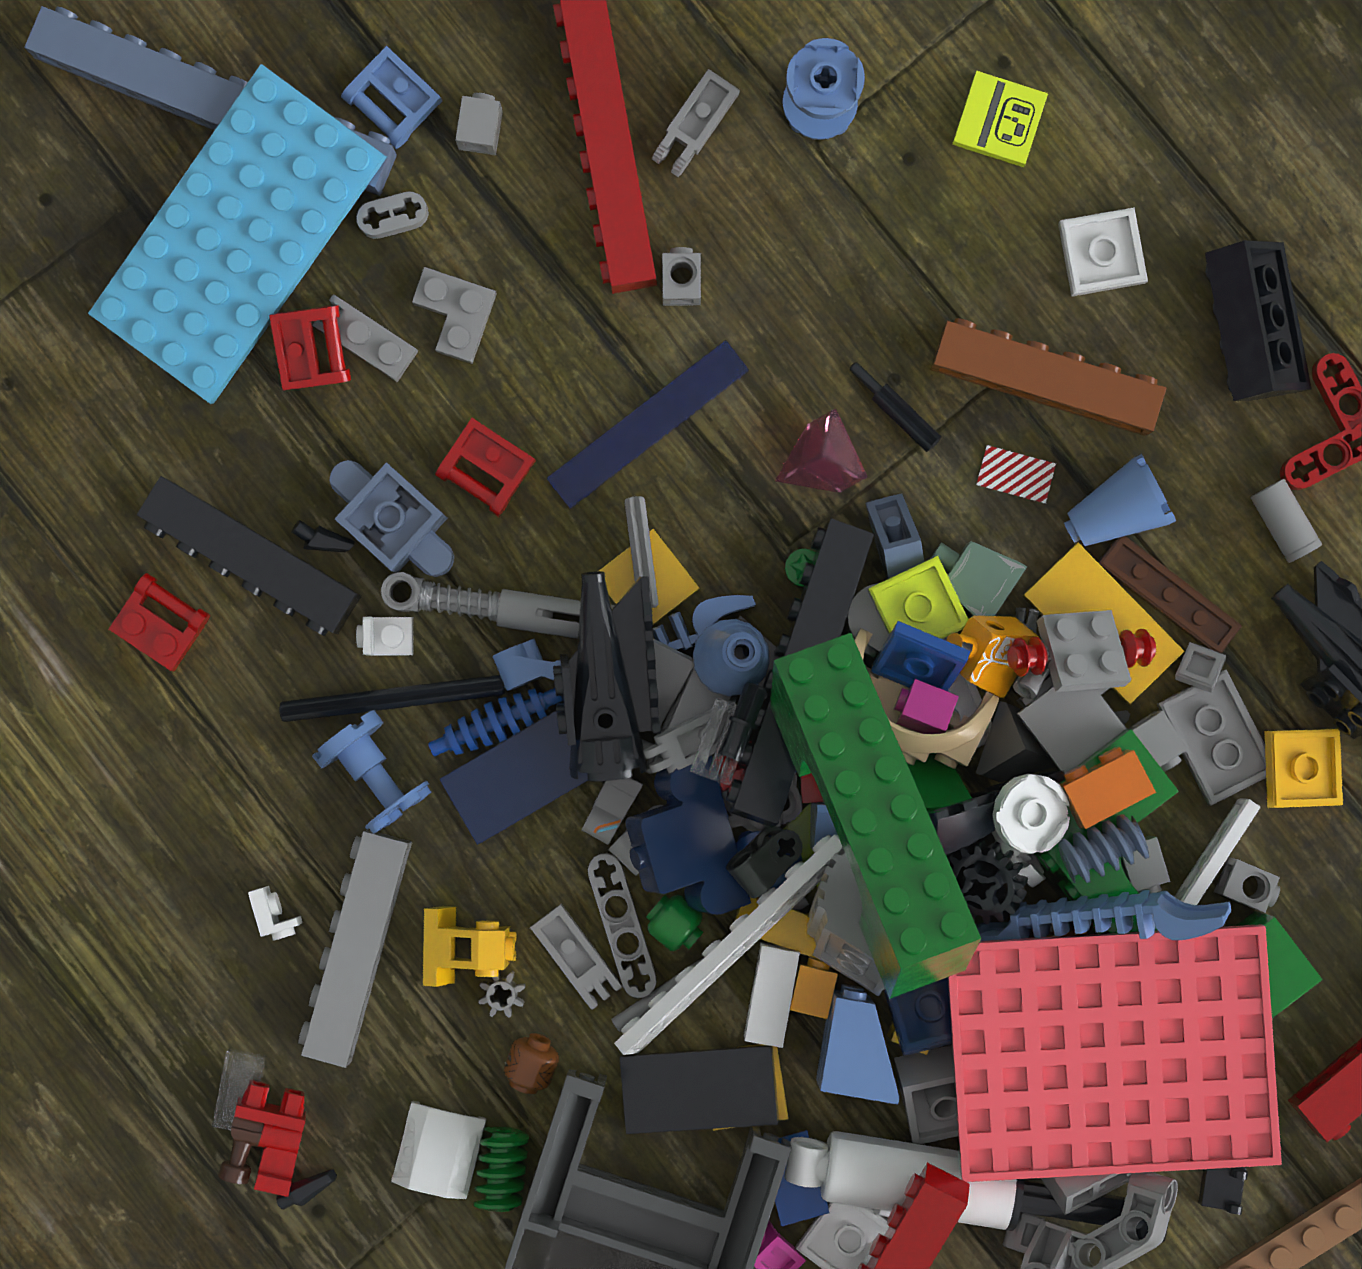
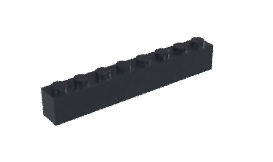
M832 518L824 528H817L810 547L816 550L812 564L806 562L803 567L799 584L804 585L800 599L794 597L790 605L787 619L791 620L792 624L788 635L781 634L775 655L782 658L841 636L874 536L873 533ZM772 669L769 670L763 686L768 695L764 707L761 706L755 722L758 728L755 731L752 743L748 742L742 762L738 761V764L744 765L740 779L733 778L726 796V801L732 802L729 813L769 827H774L779 823L796 772L770 707Z

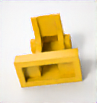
M439 906L424 908L423 986L438 987L455 983V968L473 969L477 977H497L498 970H504L509 965V961H516L515 942L517 933L510 932V926L499 927V921H476V928L457 927L456 907ZM456 937L471 938V959L455 956Z

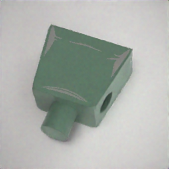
M972 541L965 545L960 554L941 542L930 558L939 557L969 618L972 616H995L1027 568L1023 563Z

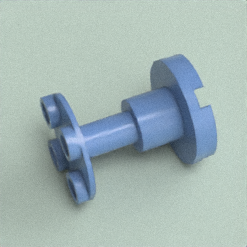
M829 38L813 40L807 43L790 60L786 75V88L783 95V110L790 127L796 133H801L803 136L811 139H829L844 133L853 121L858 107V99L863 90L865 73L860 59L843 42Z
M372 710L360 717L363 721L358 726L356 724H349L317 749L318 752L314 753L312 757L321 768L339 759L354 781L363 778L385 808L383 812L365 826L367 830L370 829L375 834L403 815L399 808L405 811L412 805L414 806L432 792L428 788V781H425L404 795L383 768L381 763L386 760V757L371 739L370 735L380 728L384 722L375 710Z

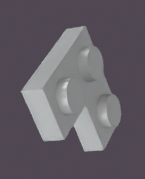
M424 267L412 303L415 306L447 316L435 349L436 352L473 364L497 295L496 291Z

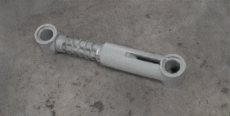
M403 572L389 575L381 587V596L384 603L400 612H419L420 610H428L430 612L433 609H437L439 613L445 610L449 615L453 612H458V615L462 616L465 613L470 618L477 615L480 620L488 617L490 621H496L499 627L578 639L579 623L552 618L553 613L580 616L579 600L502 589L501 593H496L495 591L492 595L491 591L488 594L481 593L480 589L478 592H471V588H468V591L461 590L460 586L458 589H452L450 584L445 588L440 587V583L436 586L434 582L429 583L424 581V578L413 577ZM407 582L412 589L411 597L403 603H398L393 597V590L397 584Z

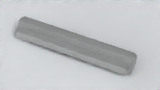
M642 496L629 497L625 499V509L634 578L636 582L640 576L649 577L651 608H655L659 603L645 499Z

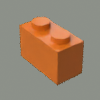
M1120 746L1100 755L1098 758L1101 763L1088 770L1085 765H1081L1063 775L1066 781L1059 785L1068 797V808L1079 828L1087 829L1156 793L1134 750H1124L1122 752Z

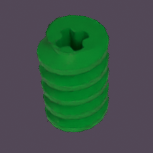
M485 1127L483 1129L492 1133V1137L480 1140V1145L490 1148V1153L479 1155L478 1160L489 1164L487 1169L478 1170L477 1176L486 1179L487 1184L475 1186V1191L484 1194L485 1199L474 1201L473 1206L487 1211L508 1212L522 1205L523 1197L516 1192L524 1188V1181L518 1178V1176L525 1174L526 1166L518 1161L527 1158L528 1151L521 1147V1145L529 1142V1135L515 1128Z

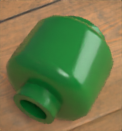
M665 894L646 916L650 921L647 926L649 934L669 951H677L682 945L689 950L703 934V931L698 928L703 920L702 913L689 907L685 898L680 894H675L670 898Z

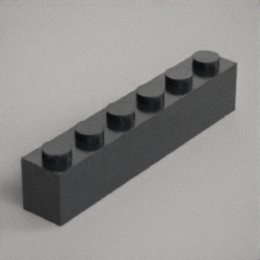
M162 476L159 477L137 513L139 517L147 521L144 528L162 539L166 534L171 535L179 540L176 547L194 558L201 553L211 559L208 567L227 578L231 572L244 579L240 586L258 597H261L263 592L274 597L276 601L273 606L292 617L297 611L308 618L306 626L323 636H326L328 631L339 634L361 598L360 594Z

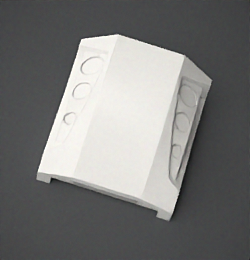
M412 1101L391 1182L410 1190L435 1196L466 1199L479 1153L480 1140H482L486 1118L457 1114Z

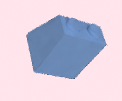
M841 984V990L834 989L828 1019H826L816 1076L819 1089L823 1092L898 1105L899 1094L875 1003L864 992V988Z

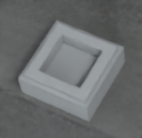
M1189 642L1176 672L1175 680L1212 693L1225 663L1226 655Z

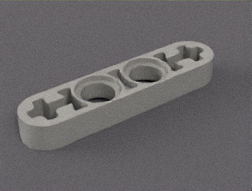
M600 853L589 863V880L622 986L630 996L643 998L651 994L655 988L656 973L622 864L613 854ZM600 860H606L608 865H615L616 871L611 873V880L613 885L620 881L623 889H613L604 895L600 894L599 888L607 887L604 877H596L594 870L600 867ZM612 896H620L627 902V912L621 917H612L606 911V901ZM623 933H633L639 940V947L632 954L622 953L617 947V939ZM644 955L646 962H638V966L642 975L648 974L650 976V980L645 982V989L639 990L637 985L630 986L628 980L634 976L632 966L630 964L623 968L621 961H633Z

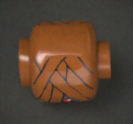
M531 1033L529 1037L518 1038L512 1043L504 1065V1074L512 1088L522 1093L536 1094L538 1090H544L551 1084L559 1062V1054L550 1045L551 1040L541 1034Z

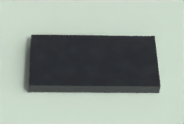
M764 1045L620 1056L626 1134L779 1124L773 1046Z

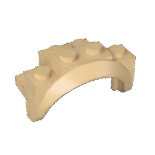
M860 628L855 638V643L863 659L865 649L873 634ZM866 667L907 763L914 765L916 759L926 762L930 753H937L934 759L948 767L956 769L958 763L968 766L995 712L999 697L986 691L978 708L970 717L964 715L960 721L959 713L953 711L945 733L922 734L896 724L900 712L894 710L901 689L909 690V688L871 672L870 668Z

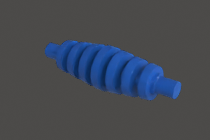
M536 688L528 690L530 699L524 700L521 692L513 694L516 703L514 706L510 705L507 697L499 698L498 701L502 711L498 713L492 701L484 704L488 717L483 719L481 712L476 708L471 711L474 723L469 725L465 716L459 718L457 721L460 729L455 731L452 724L444 727L445 734H443V737L429 742V748L434 757L449 750L450 752L454 751L455 755L463 754L462 744L465 743L470 751L479 749L476 741L478 737L481 738L485 746L493 745L490 735L492 731L495 732L500 742L505 741L508 738L504 726L509 725L513 735L521 732L517 720L523 719L525 725L529 727L534 724L531 714L537 712L541 720L547 716L546 710L548 707L563 701L562 696H556L555 688L544 693H538Z

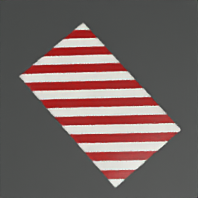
M987 445L976 485L1046 504L1056 464Z

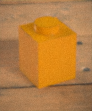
M812 957L808 958L807 963L798 961L790 1010L828 1019L838 976L836 970L830 969L828 964Z

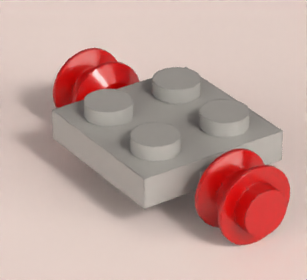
M1112 610L1042 615L1036 621L1041 639L1039 637H1032L1027 644L1023 638H1016L1008 649L1007 660L1009 667L1019 677H1024L1029 669L1034 675H1041L1048 663L1055 692L1125 687L1131 681L1128 668H1132L1136 662L1142 667L1148 666L1156 654V642L1146 629H1138L1135 634L1130 630H1123L1118 635Z

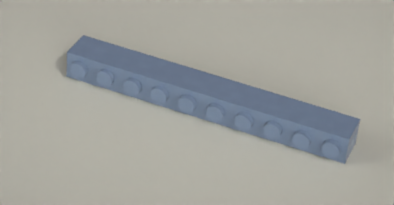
M41 6L24 47L39 61L213 130L220 124L248 83L235 76H230L229 80L216 75V70L200 62H195L194 66L181 62L182 57L168 49L160 48V51L156 52L146 48L147 43L135 36L126 34L125 38H121L111 34L113 30L100 22L91 20L88 25L78 21L76 14L58 6L55 11ZM335 117V119L387 156L364 189L380 196L397 156L393 146L390 145V139L372 131L367 136L355 131L356 126L352 123Z

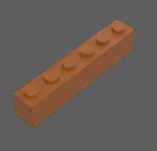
M956 318L954 322L947 320L943 327L930 370L1140 435L1147 436L1154 431L1167 388L1157 385L1158 380L1151 376L1136 374L1135 378L1121 374L1122 369L1115 365L1100 363L1099 367L1085 363V357L1079 354L1063 352V355L1049 352V347L1043 343L1036 341H1027L1026 344L1013 341V336L1007 332L994 329L990 333L976 329L977 325L964 319Z

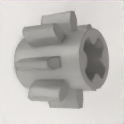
M511 971L507 978H501L498 972V976L493 977L494 982L492 984L487 981L480 983V987L486 990L487 993L486 996L479 1000V1004L488 1003L492 1007L490 1011L491 1017L498 1010H504L505 1015L509 1018L512 1016V1004L517 1006L524 1005V1000L517 997V995L526 985H516L512 980L514 978V971ZM498 985H501L503 990H511L512 993L508 996L507 1003H503L501 998H494L493 994L498 989Z

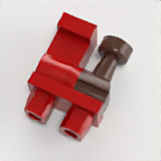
M250 1080L244 1091L243 1098L238 1097L232 1120L231 1135L233 1137L231 1157L230 1160L222 1162L218 1177L234 1184H247L251 1168L246 1164L251 1147H261L263 1151L255 1178L254 1190L288 1197L306 1121V1112L304 1111L305 1092L285 1088L281 1105L266 1103L270 1085Z

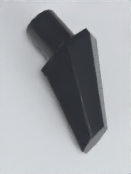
M301 520L294 525L291 531L305 541L303 548L306 550L345 553L355 543V541L325 529L320 525L313 529Z
M328 1170L291 1183L288 1197L277 1195L276 1201L278 1206L284 1210L294 1204L298 1206L305 1205L336 1180L337 1174L335 1170Z

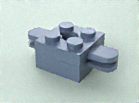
M349 460L340 462L333 468L329 480L331 487L348 503L335 520L394 573H398L411 560L429 576L438 577L450 571L454 563L453 551L448 544L435 534L448 518L386 462L372 476L360 464Z

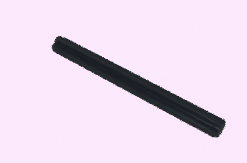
M500 675L283 701L279 705V712L283 722L370 712L372 710L379 711L500 696L505 694V685Z

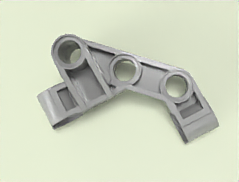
M1154 1172L1132 1173L1121 1216L1089 1234L1045 1220V1218L1020 1212L1016 1228L1013 1231L1006 1230L1002 1245L1025 1253L1021 1269H1119L1162 1243L1177 1197L1178 1183L1175 1179ZM1144 1219L1148 1225V1233L1145 1238L1140 1240L1136 1234V1226ZM1097 1246L1101 1252V1259L1096 1266H1093L1089 1256L1092 1248Z

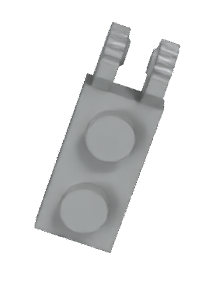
M708 69L667 128L666 136L653 154L652 160L658 164L664 161L676 140L686 147L673 164V169L671 170V173L679 177L691 162L694 154L698 155L738 97L740 90Z

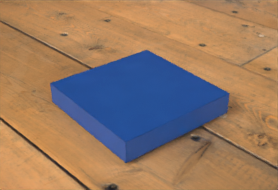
M897 621L877 655L871 672L908 688L911 687L916 679L948 692L967 663L970 651Z

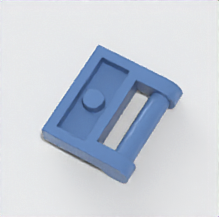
M387 46L345 88L341 95L344 101L350 106L354 104L388 136L390 144L395 149L400 148L408 140L411 133L442 102L441 97ZM370 85L405 117L399 125L364 94Z

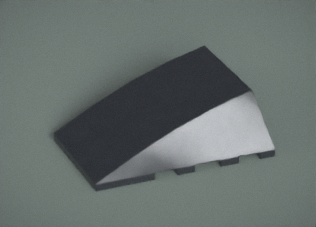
M1064 770L1034 773L1035 775L1049 777L1058 784L1065 779L1063 776L1065 774ZM1009 781L985 787L986 791L970 792L972 799L928 812L946 855L964 848L995 831L993 820L995 800L1002 787Z

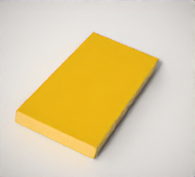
M1079 542L1022 595L1036 610L1040 611L1041 616L1112 610L1118 635L1123 630H1130L1133 634L1138 629H1146L1156 642V654L1152 658L1151 663L1146 667H1142L1136 662L1132 668H1128L1131 681L1125 687L1112 688L1127 704H1131L1185 652Z

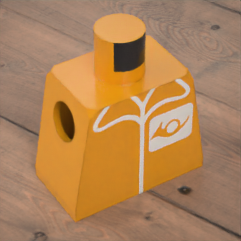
M972 616L967 621L961 634L952 633L947 637L946 641L970 651L967 663L959 673L962 677L1000 698H1005L1017 677V674L1008 664L1007 652L1009 647L1012 646L1016 638H1023L1028 644L1030 638L1039 636L1015 617Z

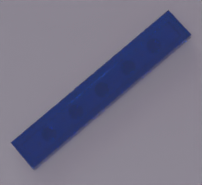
M725 340L551 474L547 480L570 509L748 373L749 369Z

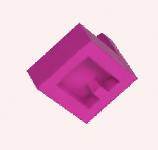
M768 1221L754 1267L756 1269H798L806 1261L805 1258Z

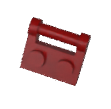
M327 305L269 315L282 390L343 383L351 380L350 369L345 368L337 317H340L339 305ZM322 320L331 371L320 372L312 321Z
M471 418L438 467L435 476L444 482L450 480L490 507L489 511L499 517L536 460L480 422ZM461 457L504 484L500 492L497 494L457 468V463Z
M145 573L137 582L134 592L108 630L168 670L175 671L207 624L210 614L201 608L198 610L194 609L158 585L156 578ZM149 596L188 622L185 631L182 632L143 606L147 597Z

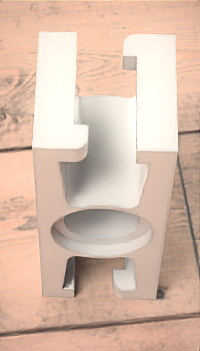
M760 943L744 1031L745 1041L783 1048L800 955L799 951L774 944Z

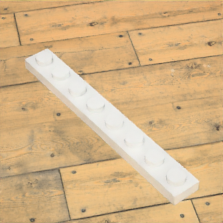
M834 834L832 837L827 835L817 842L812 849L814 854L805 863L800 861L786 872L785 878L787 880L777 889L773 887L757 900L759 906L750 915L744 914L731 924L729 929L732 932L722 941L716 940L711 943L702 953L705 958L695 967L691 965L680 972L675 978L677 984L668 993L663 991L655 996L648 1004L650 1008L648 1012L641 1018L639 1016L633 1018L621 1029L623 1035L614 1044L623 1055L638 1054L821 881L831 858L836 853L840 854L842 849L838 835Z

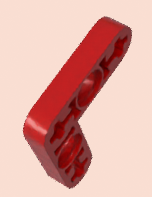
M1327 354L1318 359L1312 367L1313 381L1340 433L1308 448L1283 463L1280 469V477L1285 479L1291 490H1301L1310 487L1362 460V445L1351 450V446L1348 444L1362 436V386L1347 359L1340 354ZM1325 362L1330 367L1336 365L1339 368V372L1335 374V379L1339 385L1347 382L1349 387L1343 388L1333 395L1330 389L1338 385L1332 376L1326 378L1323 375V371L1327 369ZM1343 395H1351L1357 400L1358 409L1354 415H1346L1340 410L1339 400ZM1328 445H1335L1342 452V460L1337 466H1331L1324 460L1323 451ZM1314 461L1318 467L1303 475L1305 482L1301 478L1293 479L1291 476V472L1295 470L1294 463L1298 467H1302Z

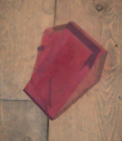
M836 409L807 424L777 476L776 482L839 493L868 478Z

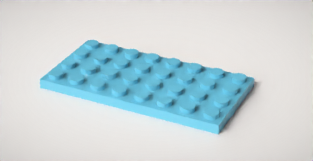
M260 64L88 314L204 400L214 404L269 326V315L279 312L387 156L267 67Z

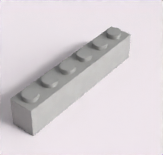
M371 830L363 831L362 837H355L350 853V858L355 859L352 874H345L340 889V895L345 896L341 911L335 910L329 932L335 933L331 948L325 947L319 969L324 970L321 985H314L309 1001V1006L314 1008L311 1022H304L298 1043L304 1045L301 1056L344 1068L352 1062L412 841L379 832L373 834Z

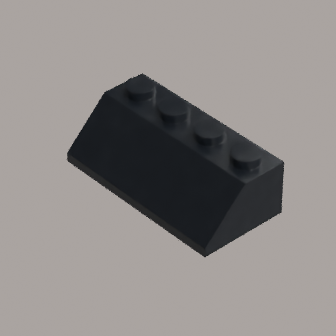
M1244 240L1206 252V276L1211 283L1214 298L1213 312L1219 324L1221 335L1220 349L1225 357L1228 371L1227 386L1232 393L1233 401H1252L1311 390L1312 387L1284 242Z

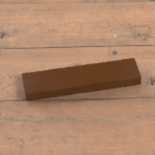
M1126 536L1116 538L1098 561L1111 576L1205 648L1222 653L1242 627L1241 624Z

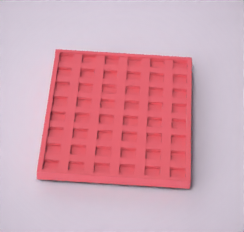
M1261 924L1221 927L1211 933L1186 940H1171L1164 937L1159 931H1155V934L1147 939H1140L1139 932H1127L1125 934L1108 933L980 941L966 970L948 977L961 1179L963 1181L975 1182L1282 1165L1266 926Z

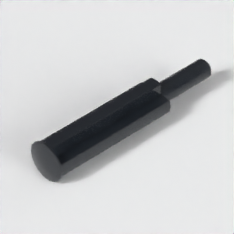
M858 362L851 365L850 372L874 394L872 400L919 446L928 452L937 445L942 436L887 383L882 387Z

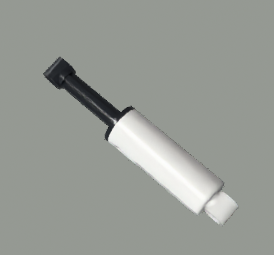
M833 1131L828 1137L827 1144L807 1137L792 1138L790 1141L792 1149L787 1161L784 1177L786 1181L798 1186L811 1188L821 1186V1197L827 1202L891 1212L896 1203L900 1205L904 1203L907 1197L904 1193L910 1178L914 1173L920 1175L927 1162L961 1179L960 1152L939 1147ZM1024 1179L967 1182L970 1184L968 1205L958 1222L1013 1231L1017 1226L1020 1212L1105 1225L1121 1216L1126 1197L1105 1194L1064 1215L1045 1184L1027 1182ZM1144 1219L1136 1226V1234L1140 1240L1145 1238L1148 1233V1225ZM1167 1230L1162 1242L1166 1240Z

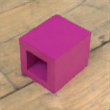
M915 679L909 690L902 688L894 710L899 711L900 715L896 724L922 734L945 733L959 696Z

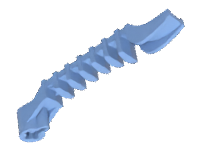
M746 595L721 596L701 602L693 613L692 622L696 634L690 636L681 613L677 612L668 617L678 640L670 642L663 625L653 628V635L655 640L671 648L686 651L694 647L696 640L707 627L715 624L724 616L755 607L756 604L753 596ZM535 639L513 646L492 656L507 691L542 677L554 680L553 666L560 665V660L555 662L543 660Z
M1143 890L1140 894L1129 895V892H1122L1119 896L1108 897V894H1101L1098 898L1093 899L1081 896L1073 901H1067V898H1060L1054 903L1040 900L1036 904L1027 905V902H1021L1020 907L1013 915L1011 914L1008 922L978 923L976 927L982 938L981 941L1028 938L1031 929H1033L1034 938L1046 937L1050 933L1051 923L1053 924L1054 935L1063 936L1070 931L1071 921L1074 924L1075 934H1082L1090 929L1091 919H1094L1096 932H1104L1111 927L1112 917H1115L1117 933L1125 934L1132 929L1133 915H1136L1140 939H1147L1155 934L1156 926L1160 934L1168 939L1186 940L1211 933L1223 927L1231 913L1230 902L1192 905L1176 899L1168 891L1150 893V890Z

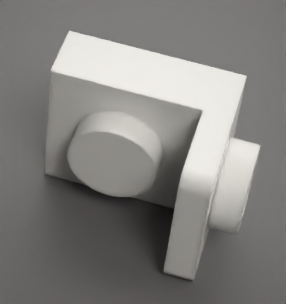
M363 617V625H357V647L363 648V655L366 656L413 655V617Z
M269 886L248 892L261 937L271 934L274 941L296 934L294 927L303 923L302 918L298 916L279 922L277 915L282 914V907L276 892L271 893Z

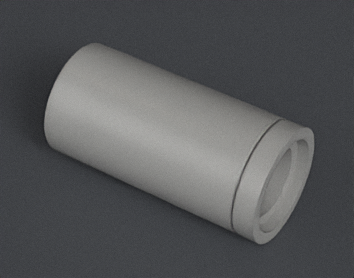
M1281 479L1250 497L1288 563L1305 556L1322 545L1285 479Z

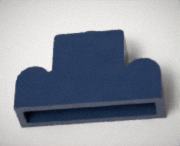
M712 755L681 770L676 768L672 773H668L666 768L658 771L654 780L657 794L667 801V804L628 817L625 822L632 846L629 852L630 859L634 868L639 872L643 889L647 892L666 894L685 887L684 895L689 907L698 912L715 915L724 914L751 904L750 896L726 869L729 860L738 851Z

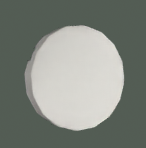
M1024 774L1014 777L1002 787L995 800L993 810L995 830L1002 841L1016 851L1023 853L1048 851L1061 841L1068 829L1070 817L1067 816L1068 797L1062 787L1049 777L1035 774Z

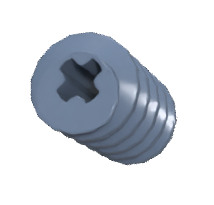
M1124 814L1118 815L1116 818L1117 828L1109 820L1102 822V833L1096 827L1091 826L1087 830V839L1080 832L1074 833L1072 837L1073 846L1065 838L1058 842L1061 858L1073 883H1075V876L1078 874L1086 883L1091 882L1090 869H1094L1101 877L1105 876L1104 864L1107 862L1116 871L1120 870L1119 857L1122 856L1130 865L1135 864L1134 851L1136 850L1145 859L1149 858L1148 846L1144 835L1133 816H1131L1130 821Z

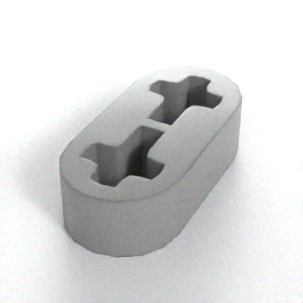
M404 192L362 205L356 217L357 224L362 233L369 238L379 239L421 227L427 221L429 212L422 196L415 192ZM413 202L415 207L421 206V209L415 211L416 218L409 219L407 214L395 216V213L406 210V203ZM376 211L379 217L390 215V218L379 221V228L373 229L370 224H365V221L370 219L371 212Z

